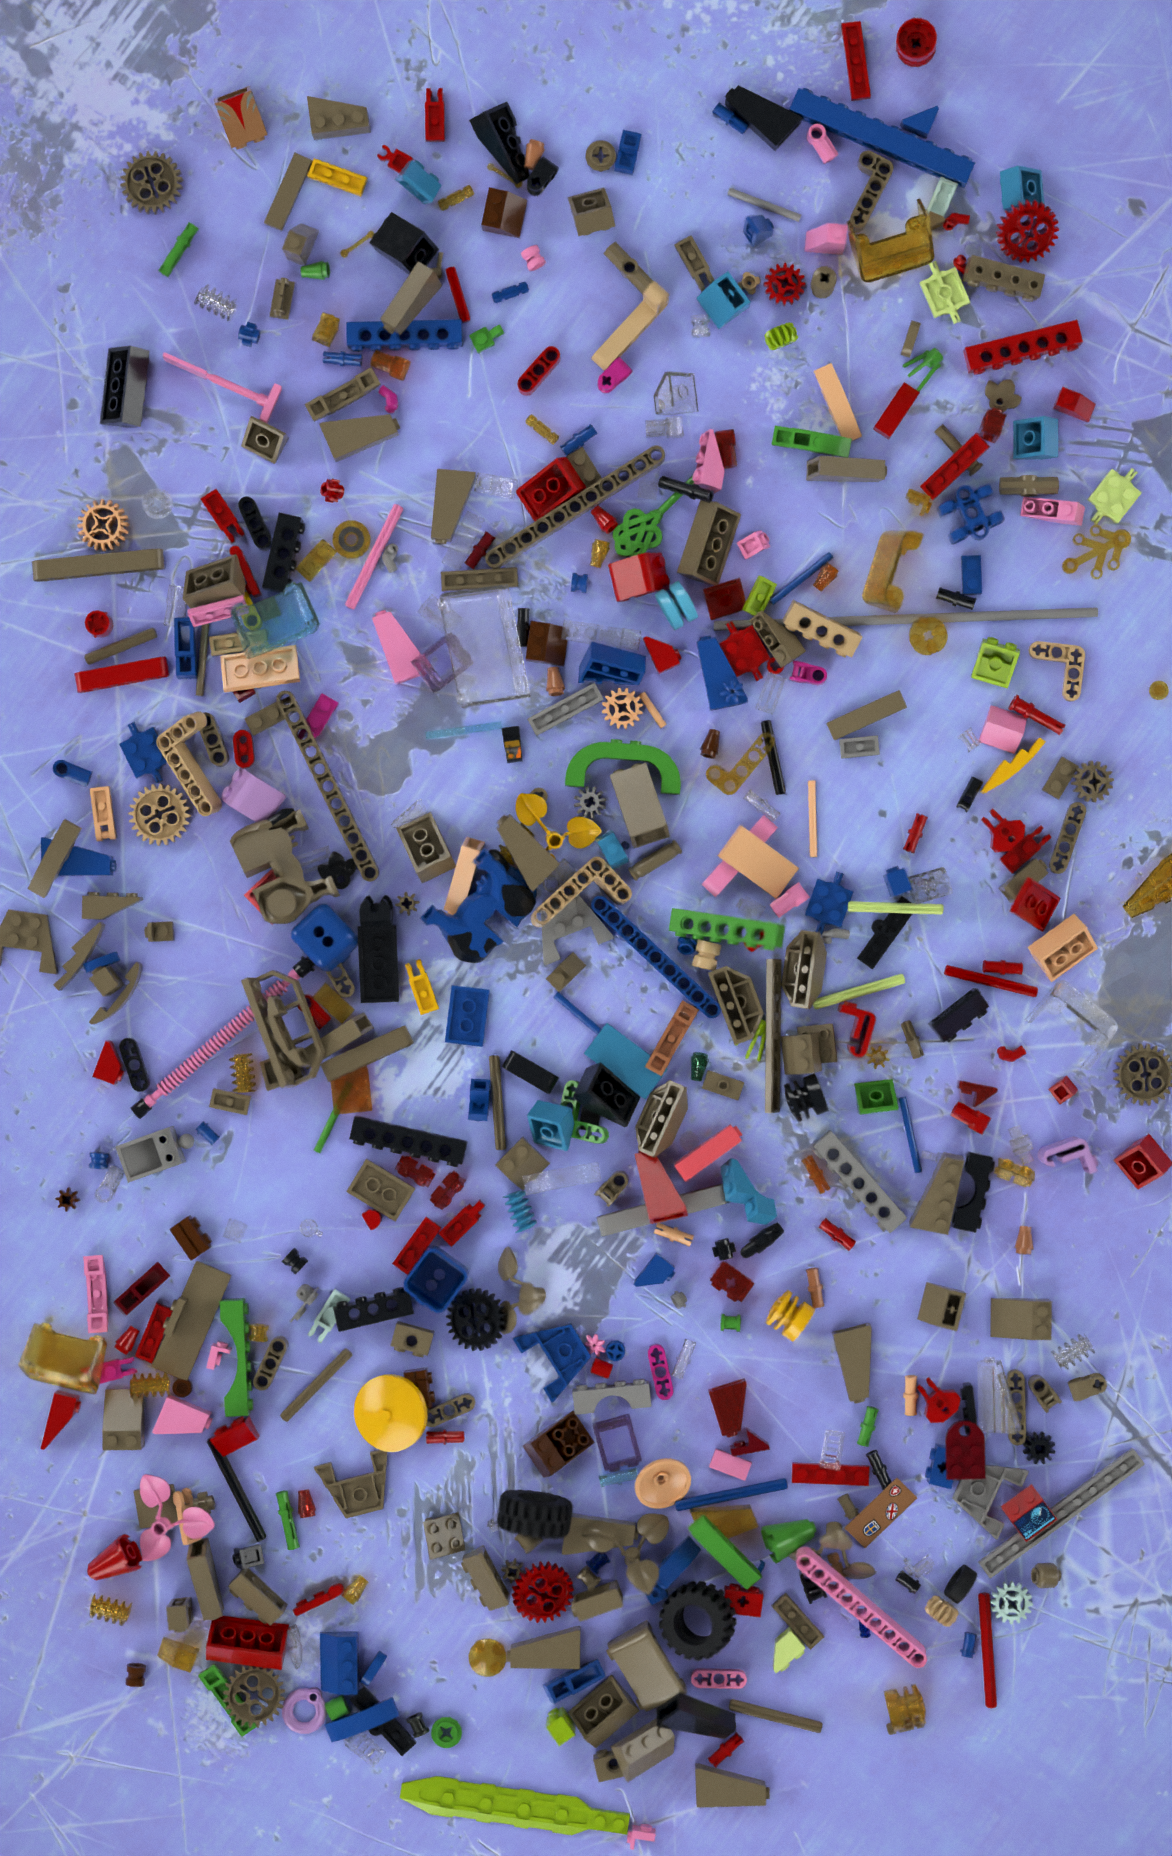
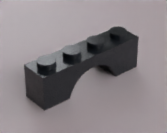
M968 1151L964 1170L973 1178L975 1192L967 1204L955 1207L951 1225L953 1228L976 1233L977 1229H980L982 1223L980 1213L986 1206L984 1195L985 1191H989L990 1180H988L989 1172H993L995 1161H992L993 1157Z

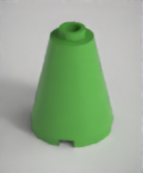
M808 1519L761 1527V1535L765 1547L772 1553L770 1557L775 1564L781 1562L815 1537L814 1533L817 1532L812 1521L809 1522Z

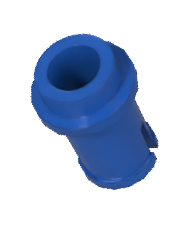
M203 1121L195 1130L198 1131L197 1134L200 1133L212 1146L220 1136L208 1126V1122L205 1123Z
M965 1632L963 1649H960V1652H962L961 1656L973 1658V1655L976 1654L974 1652L976 1634Z

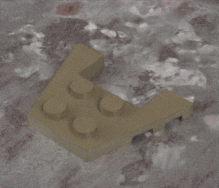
M8 909L0 925V966L3 948L11 947L42 952L39 972L58 974L48 915Z
M375 1450L370 1452L374 1472L336 1481L332 1462L314 1466V1470L322 1479L323 1484L331 1493L345 1518L384 1508L387 1451Z

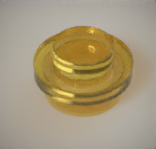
M1155 681L1149 687V694L1155 700H1162L1168 695V686L1163 681Z

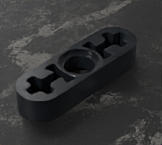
M125 1038L120 1042L119 1049L131 1086L135 1091H145L150 1085V1080L138 1044L133 1038ZM127 1041L129 1044H133L131 1052L132 1054L136 1052L137 1056L127 1059L126 1055H130L129 1050L124 1049ZM132 1059H136L140 1063V1067L137 1070H132L129 1066ZM143 1072V1074L139 1075L141 1080H145L143 1088L136 1086L138 1077H133L132 1073Z

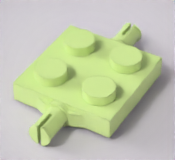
M933 261V263H929L933 275L919 284L934 319L950 314L953 324L961 322L957 310L970 304V300L956 267L947 271H940L936 261Z
M1131 468L1125 477L1113 469L1107 473L1087 499L1097 510V513L1091 519L1092 522L1098 524L1102 517L1105 516L1116 524L1119 523L1142 493L1131 482L1137 471Z

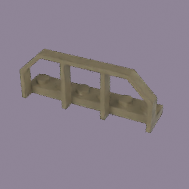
M276 970L269 971L257 978L241 980L280 1088L295 1087L315 1078L325 1050L300 982ZM272 976H276L293 985L298 1000L286 1005V1011L300 1005L310 1031L294 1039V1045L312 1037L317 1050L309 1075L294 1081V1074L288 1066V1058L273 1035L268 1018V1003L261 993V984L259 982Z

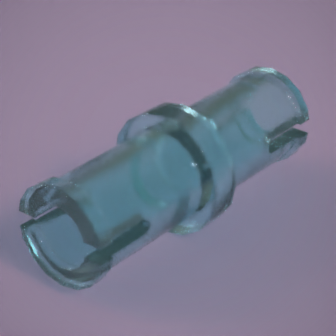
M636 1467L622 1471L618 1469L613 1473L599 1475L601 1488L613 1484L622 1485V1482L635 1480L638 1476Z

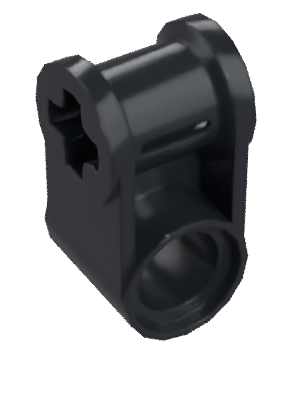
M542 157L527 179L528 193L533 196L542 194L549 182L557 174L559 167L545 157Z
M799 1569L800 1580L809 1604H812L813 1601L819 1598H827L826 1592L810 1578H804V1573Z

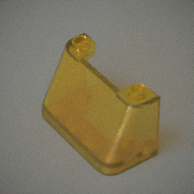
M888 530L882 533L862 592V598L866 604L893 613L898 612L901 608L904 594L899 587L892 585L900 556H904L908 550H916L922 542L923 533L902 530Z
M34 1323L18 1366L30 1379L89 1394H97L107 1342L105 1338L99 1335H94V1337H89L88 1340L56 1333L50 1324Z

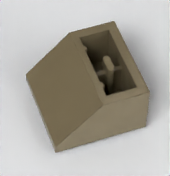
M926 1282L917 1320L957 1331L966 1293L962 1290Z

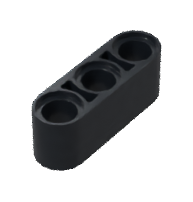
M251 497L241 498L238 507L254 544L261 551H268L271 549L273 539L258 505ZM246 502L253 504L252 509L249 511L243 509ZM255 519L261 522L258 528L251 527V523ZM262 537L268 538V543L265 546L259 545V540Z
M513 1050L510 1051L502 1065L507 1071L549 1095L559 1079L556 1075Z

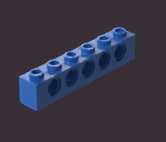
M461 319L413 320L403 331L410 334L407 340H401L400 335L394 332L386 341L380 339L383 333H389L383 328L384 324L382 321L346 322L347 347L354 352H360L366 348H370L371 351H382V348H390L391 351H399L401 348L420 350V347H428L429 350L447 347V349L454 350L458 349V346H463ZM441 331H446L448 336L446 339H439L438 334ZM421 332H428L429 336L427 339L422 340L419 338V334ZM364 333L372 335L368 341H363L361 338Z

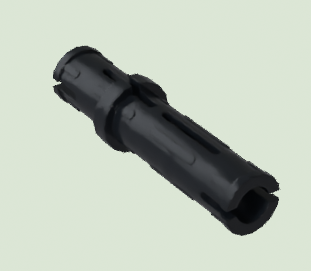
M665 476L660 477L658 482L659 488L689 496L693 500L700 499L710 503L714 497L712 490L703 489L697 484L691 485Z

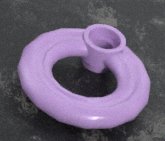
M299 1688L285 1698L282 1717L285 1724L292 1731L299 1734H310L324 1724L327 1711L322 1692L319 1688ZM316 1694L317 1699H312L310 1695ZM300 1700H307L309 1703L314 1704L316 1708L315 1716L309 1722H300L294 1717V1705Z

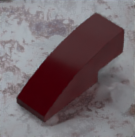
M157 1262L122 1293L113 1304L126 1317L170 1277L169 1273Z

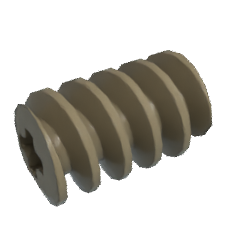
M821 266L814 271L810 285L812 294L820 299L827 298L833 293L837 281L834 270L827 266Z

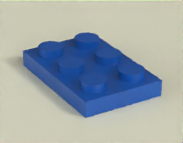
M451 985L445 1035L446 1043L483 1047L490 994L489 989Z

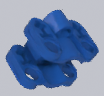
M990 484L980 487L975 491L970 486H961L955 493V500L943 503L936 509L940 518L949 513H955L958 510L964 522V527L956 529L948 535L951 545L965 540L969 535L975 540H982L988 535L990 528L1004 522L1005 518L1002 511L985 516L980 505V500L993 495ZM966 491L969 497L961 499L959 493ZM974 509L977 513L976 517H969L967 510ZM982 529H984V534H983V535H977V534H976V533H978L979 531H981Z

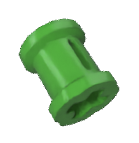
M721 1314L720 1331L730 1329L740 1332L741 1315L725 1316V1314Z

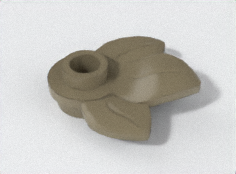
M1011 379L1004 380L999 385L993 381H988L986 384L985 395L990 400L989 406L994 413H1003L1007 408H1016L1020 404L1022 397L1014 394L1015 385Z

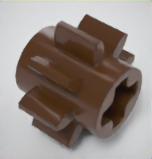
M68 1187L65 1193L61 1189L59 1191L61 1196L55 1198L60 1203L58 1208L65 1207V1212L69 1211L70 1206L76 1209L75 1203L81 1201L76 1196L78 1191L71 1192V1187ZM71 1196L70 1202L66 1203L64 1201L66 1197Z

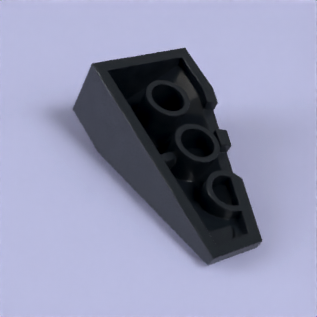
M504 102L470 119L469 121L477 138L516 184L528 179L529 172L524 167L525 156L521 153L519 147L521 139L516 135L515 126H517L516 119L508 102Z

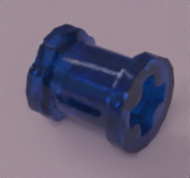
M598 1552L592 1559L585 1562L597 1575L599 1570L606 1563H610L611 1560L606 1553Z

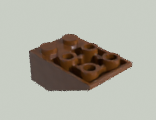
M571 1411L522 1446L543 1478L552 1476L595 1442L574 1411Z

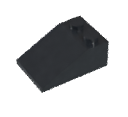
M601 1062L586 1068L573 1095V1098L586 1109L623 1127L628 1126L640 1100V1097Z

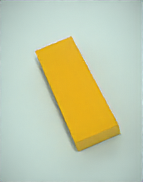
M315 158L307 175L310 179L362 197L368 181V177Z

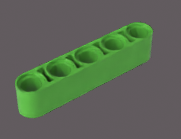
M705 1515L700 1516L688 1526L693 1537L745 1589H749L762 1578L756 1566Z

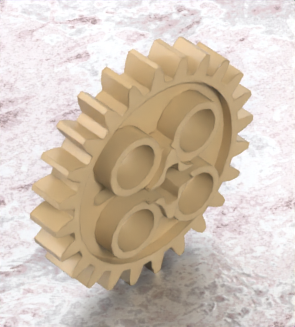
M154 784L151 785V790L144 787L145 793L143 794L138 791L140 798L133 797L136 804L130 805L134 811L128 813L133 816V819L129 820V822L135 823L131 829H138L139 831L136 836L139 837L143 834L142 841L145 842L149 838V844L151 845L155 840L157 846H160L162 841L165 845H168V839L175 843V836L182 838L180 831L187 832L184 825H190L186 821V818L191 817L190 814H186V811L191 809V807H185L188 800H181L184 795L183 793L176 795L177 788L170 791V785H167L165 789L163 784H159L158 789ZM165 796L168 798V804L165 807H161L159 801ZM148 805L151 807V813L148 816H144L143 808ZM175 806V809L162 814V819L155 818L145 824V820L158 815V810L164 812L170 807ZM175 813L177 821L174 824H170L168 817ZM158 822L160 830L154 833L151 827L154 823Z

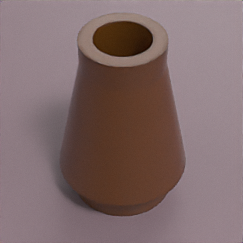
M709 729L700 748L701 756L715 759L716 755H718L720 731Z

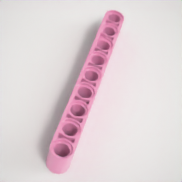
M800 1547L796 1551L797 1567L912 1666L920 1668L927 1663L924 1645L809 1547ZM802 1557H807V1558H809L808 1560H805V1561H804V1560H801ZM817 1569L823 1570V1571L820 1572V1573L815 1572V1570H817ZM832 1581L837 1582L834 1585L829 1584ZM847 1593L851 1594V1596L845 1597L843 1595ZM859 1606H865V1608H863V1609H859V1608H857V1607H859ZM879 1618V1620L873 1621L872 1619ZM893 1630V1632L887 1633L886 1631ZM907 1642V1644L901 1645L900 1643Z

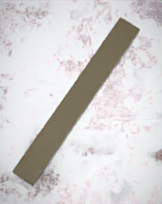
M766 959L765 1113L780 1112L781 959Z

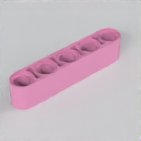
M763 815L751 828L750 832L763 842H766L778 827ZM723 860L701 885L716 897L739 871Z

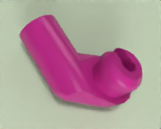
M383 385L378 393L386 398L387 405L385 410L392 414L398 408V398L394 392Z

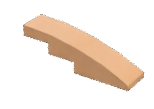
M832 363L815 370L814 375L840 436L851 438L852 441L862 437Z

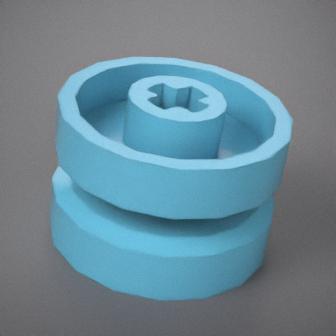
M679 581L669 586L672 598L664 589L654 594L661 610L674 630L684 625L681 613L688 622L698 618L689 594L684 590Z

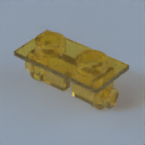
M998 1159V1167L996 1166L994 1174L997 1177L1010 1181L1011 1176H1015L1013 1183L1025 1188L1026 1186H1031L1032 1181L1035 1180V1171H1032L1027 1166L1014 1164L1009 1159Z

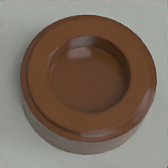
M177 1379L172 1387L174 1394L181 1398L188 1396L193 1388L189 1379L187 1381Z

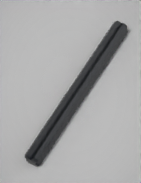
M209 1438L207 1444L256 1541L264 1540L266 1534L226 1456L223 1457L211 1443V1438Z

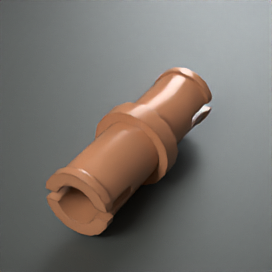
M818 1268L806 1269L809 1283L807 1288L811 1294L812 1307H823L821 1291L823 1286L820 1284Z

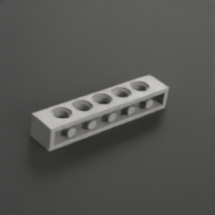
M830 1130L813 1144L815 1147L813 1152L820 1160L824 1158L828 1162L825 1166L832 1174L837 1172L841 1177L838 1181L845 1188L848 1186L851 1188L853 1198L858 1203L862 1201L865 1204L864 1210L870 1217L875 1216L879 1220L876 1224L883 1232L887 1230L891 1233L907 1219L903 1212ZM830 1149H837L838 1156L835 1159L828 1157ZM842 1164H850L851 1170L848 1173H842L840 1169ZM856 1178L863 1179V1185L860 1188H856L853 1185ZM870 1192L876 1194V1199L873 1202H867L866 1195ZM881 1207H888L889 1213L887 1216L881 1217L879 1215Z

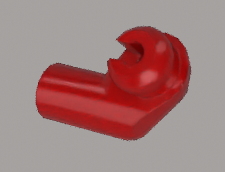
M951 213L945 219L943 228L951 231L958 223L968 225L970 215Z
M958 255L954 258L953 265L963 275L966 268V257Z
M1022 1045L1013 1051L1006 1049L1005 1046L997 1049L998 1057L1009 1062H1013L1027 1054Z

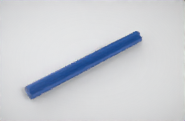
M782 1478L676 1501L675 1507L677 1511L785 1490L788 1488L787 1480Z

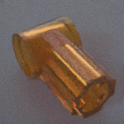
M377 350L373 353L370 362L371 367L387 372L390 376L402 381L405 380L411 364L405 358L393 357Z

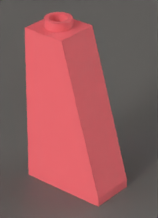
M729 1124L674 1162L675 1168L686 1182L742 1141L740 1139L742 1133L737 1126L732 1127Z

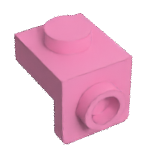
M641 1824V1826L632 1825V1831H628L627 1843H630V1849L634 1850L635 1839L654 1842L655 1828L648 1824Z

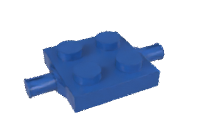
M135 722L128 724L127 726L132 736L119 745L135 777L138 779L146 774H152L156 784L162 782L163 779L158 770L168 763L156 744L158 734L155 728L152 727L146 731L139 732Z
M837 871L833 882L817 879L805 912L806 916L818 921L815 932H819L821 927V935L825 925L842 927L848 910V902L851 901L854 891L840 885L844 874Z

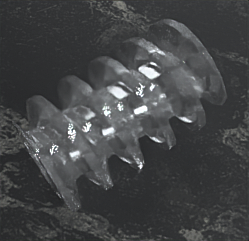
M209 284L201 288L194 304H199L200 308L206 307L208 312L213 310L214 315L220 313V318L224 319L227 317V321L230 322L237 310V299L234 298L230 302V295L222 298V291L216 295V288L214 287L209 291Z
M1078 1334V1341L1071 1338V1345L1065 1342V1349L1060 1346L1057 1347L1058 1354L1053 1350L1051 1351V1355L1061 1370L1062 1367L1069 1370L1068 1363L1075 1366V1359L1082 1362V1354L1088 1358V1351H1091L1093 1354L1095 1353V1349L1085 1334L1084 1337Z

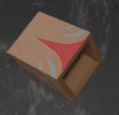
M250 86L214 99L231 148L241 149L247 146V142L254 141V143L265 139L264 136L267 135V131Z

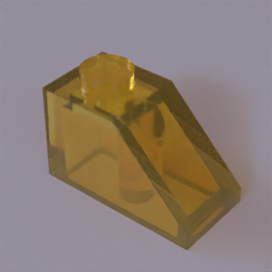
M163 1637L157 1656L172 1667L191 1673L200 1649Z

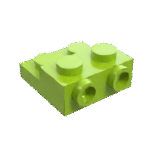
M983 638L971 678L1008 689L1020 649H1017L1016 644L1006 642V645L998 643L999 640L996 638Z

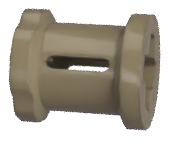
M588 1565L576 1576L577 1579H580L588 1587L589 1591L601 1581V1578L597 1577Z

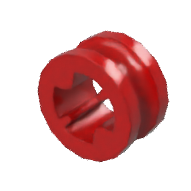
M772 657L767 663V669L773 675L780 674L784 667L777 668L776 671L772 670L773 667H770V663L776 661Z

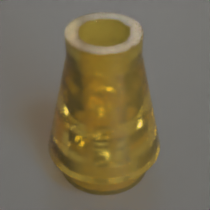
M595 539L591 549V566L601 568L610 550L609 542Z
M359 1575L356 1580L343 1590L344 1593L341 1596L354 1605L355 1602L359 1601L368 1581Z

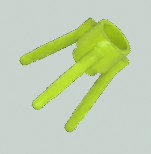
M761 1019L745 1055L746 1059L749 1058L758 1036L762 1035L757 1061H761L766 1040V1021Z

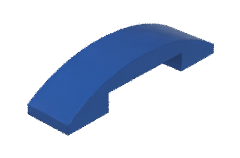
M393 1697L376 1703L374 1706L344 1718L341 1717L335 1721H330L324 1725L331 1742H336L377 1727L398 1717L400 1713Z

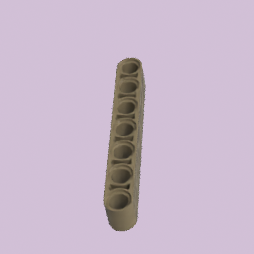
M163 549L32 561L33 580L36 582L165 569Z

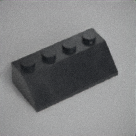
M134 346L108 348L100 424L128 428L141 427L149 350Z

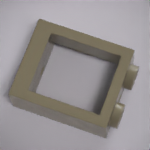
M615 1580L595 1587L591 1591L586 1590L575 1594L571 1602V1610L574 1617L578 1616L579 1622L623 1607V1596L618 1581Z

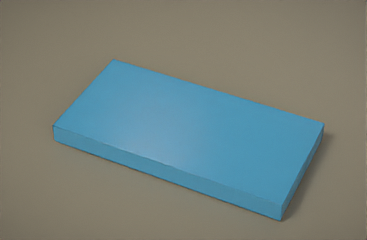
M608 1023L605 1024L584 1052L594 1062H601L630 1089L644 1099L647 1098L663 1077V1075L659 1076L645 1068L650 1058L648 1053Z

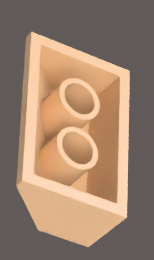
M1073 914L1040 939L1033 942V944L1028 946V949L1048 979L1053 982L1097 950L1098 947L1086 925Z

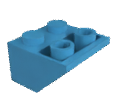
M728 271L712 282L696 298L718 329L748 309L751 303Z

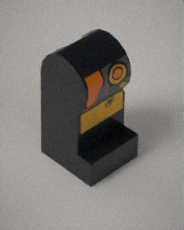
M519 726L502 728L507 763L522 762Z

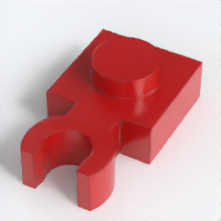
M383 145L382 149L387 151V154L385 156L377 155L380 161H389L387 167L397 173L401 172L408 161L414 160L411 156L398 149L392 153L386 145Z

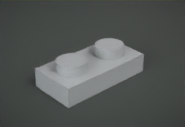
M878 735L839 739L841 759L880 755Z

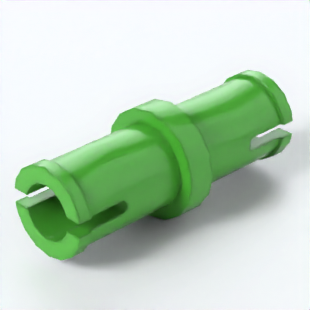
M867 1406L864 1421L860 1424L862 1428L857 1444L869 1447L872 1431H875L876 1428L874 1424L879 1409Z

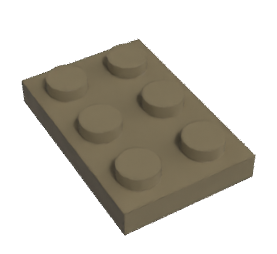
M366 1159L346 1192L396 1222L416 1188L369 1159Z

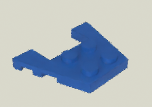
M571 1323L513 1338L521 1354L539 1343L558 1373L559 1377L543 1387L551 1402L557 1399L560 1393L591 1358V1354Z

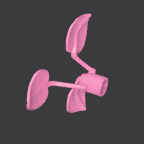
M145 1474L141 1478L140 1495L145 1505L151 1508L159 1505V1509L155 1517L157 1521L151 1528L143 1531L140 1536L142 1561L156 1560L167 1554L171 1548V1539L165 1534L174 1526L184 1523L183 1531L192 1539L204 1537L215 1526L210 1514L200 1507L185 1509L183 1512L184 1520L170 1523L169 1519L161 1517L162 1502L169 1499L171 1493L170 1486L163 1478Z

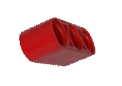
M549 346L544 349L519 378L517 385L522 395H531L559 364L560 352L556 347ZM555 353L557 358L550 361L546 358L547 354ZM542 367L544 372L541 375H536L534 369ZM525 381L532 384L527 390L521 387V384Z

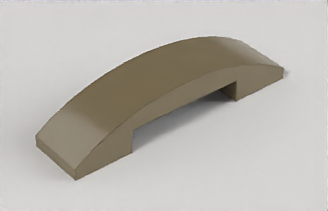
M372 367L356 375L354 379L324 396L320 395L309 401L305 406L315 422L357 401L377 388L381 383Z
M136 962L125 975V978L130 983L108 1010L105 1007L99 1008L89 1021L91 1025L110 1018L130 999L140 979L142 964L140 962Z
M280 996L268 997L269 1023L278 1045L285 1055L298 1066L307 1067L312 1065L304 1047L296 1048L282 1019V1016L287 1014V1011Z

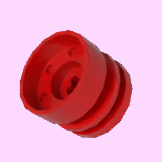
M912 18L900 26L897 32L896 52L898 58L904 64L910 67H921L932 60L936 52L937 33L934 26L922 18ZM920 43L919 47L913 48V44Z

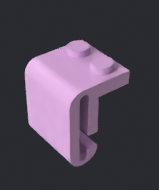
M240 767L233 774L229 786L223 790L221 800L251 820L258 822L276 814L286 795Z
M1073 1136L1042 1147L1038 1151L1039 1160L1048 1166L1054 1167V1161L1047 1158L1048 1156L1078 1146L1057 1154V1160L1065 1163L1079 1158L1085 1172L1089 1174L1097 1172L1096 1166H1098V1161L1095 1155L1091 1154L1087 1142L1081 1138Z

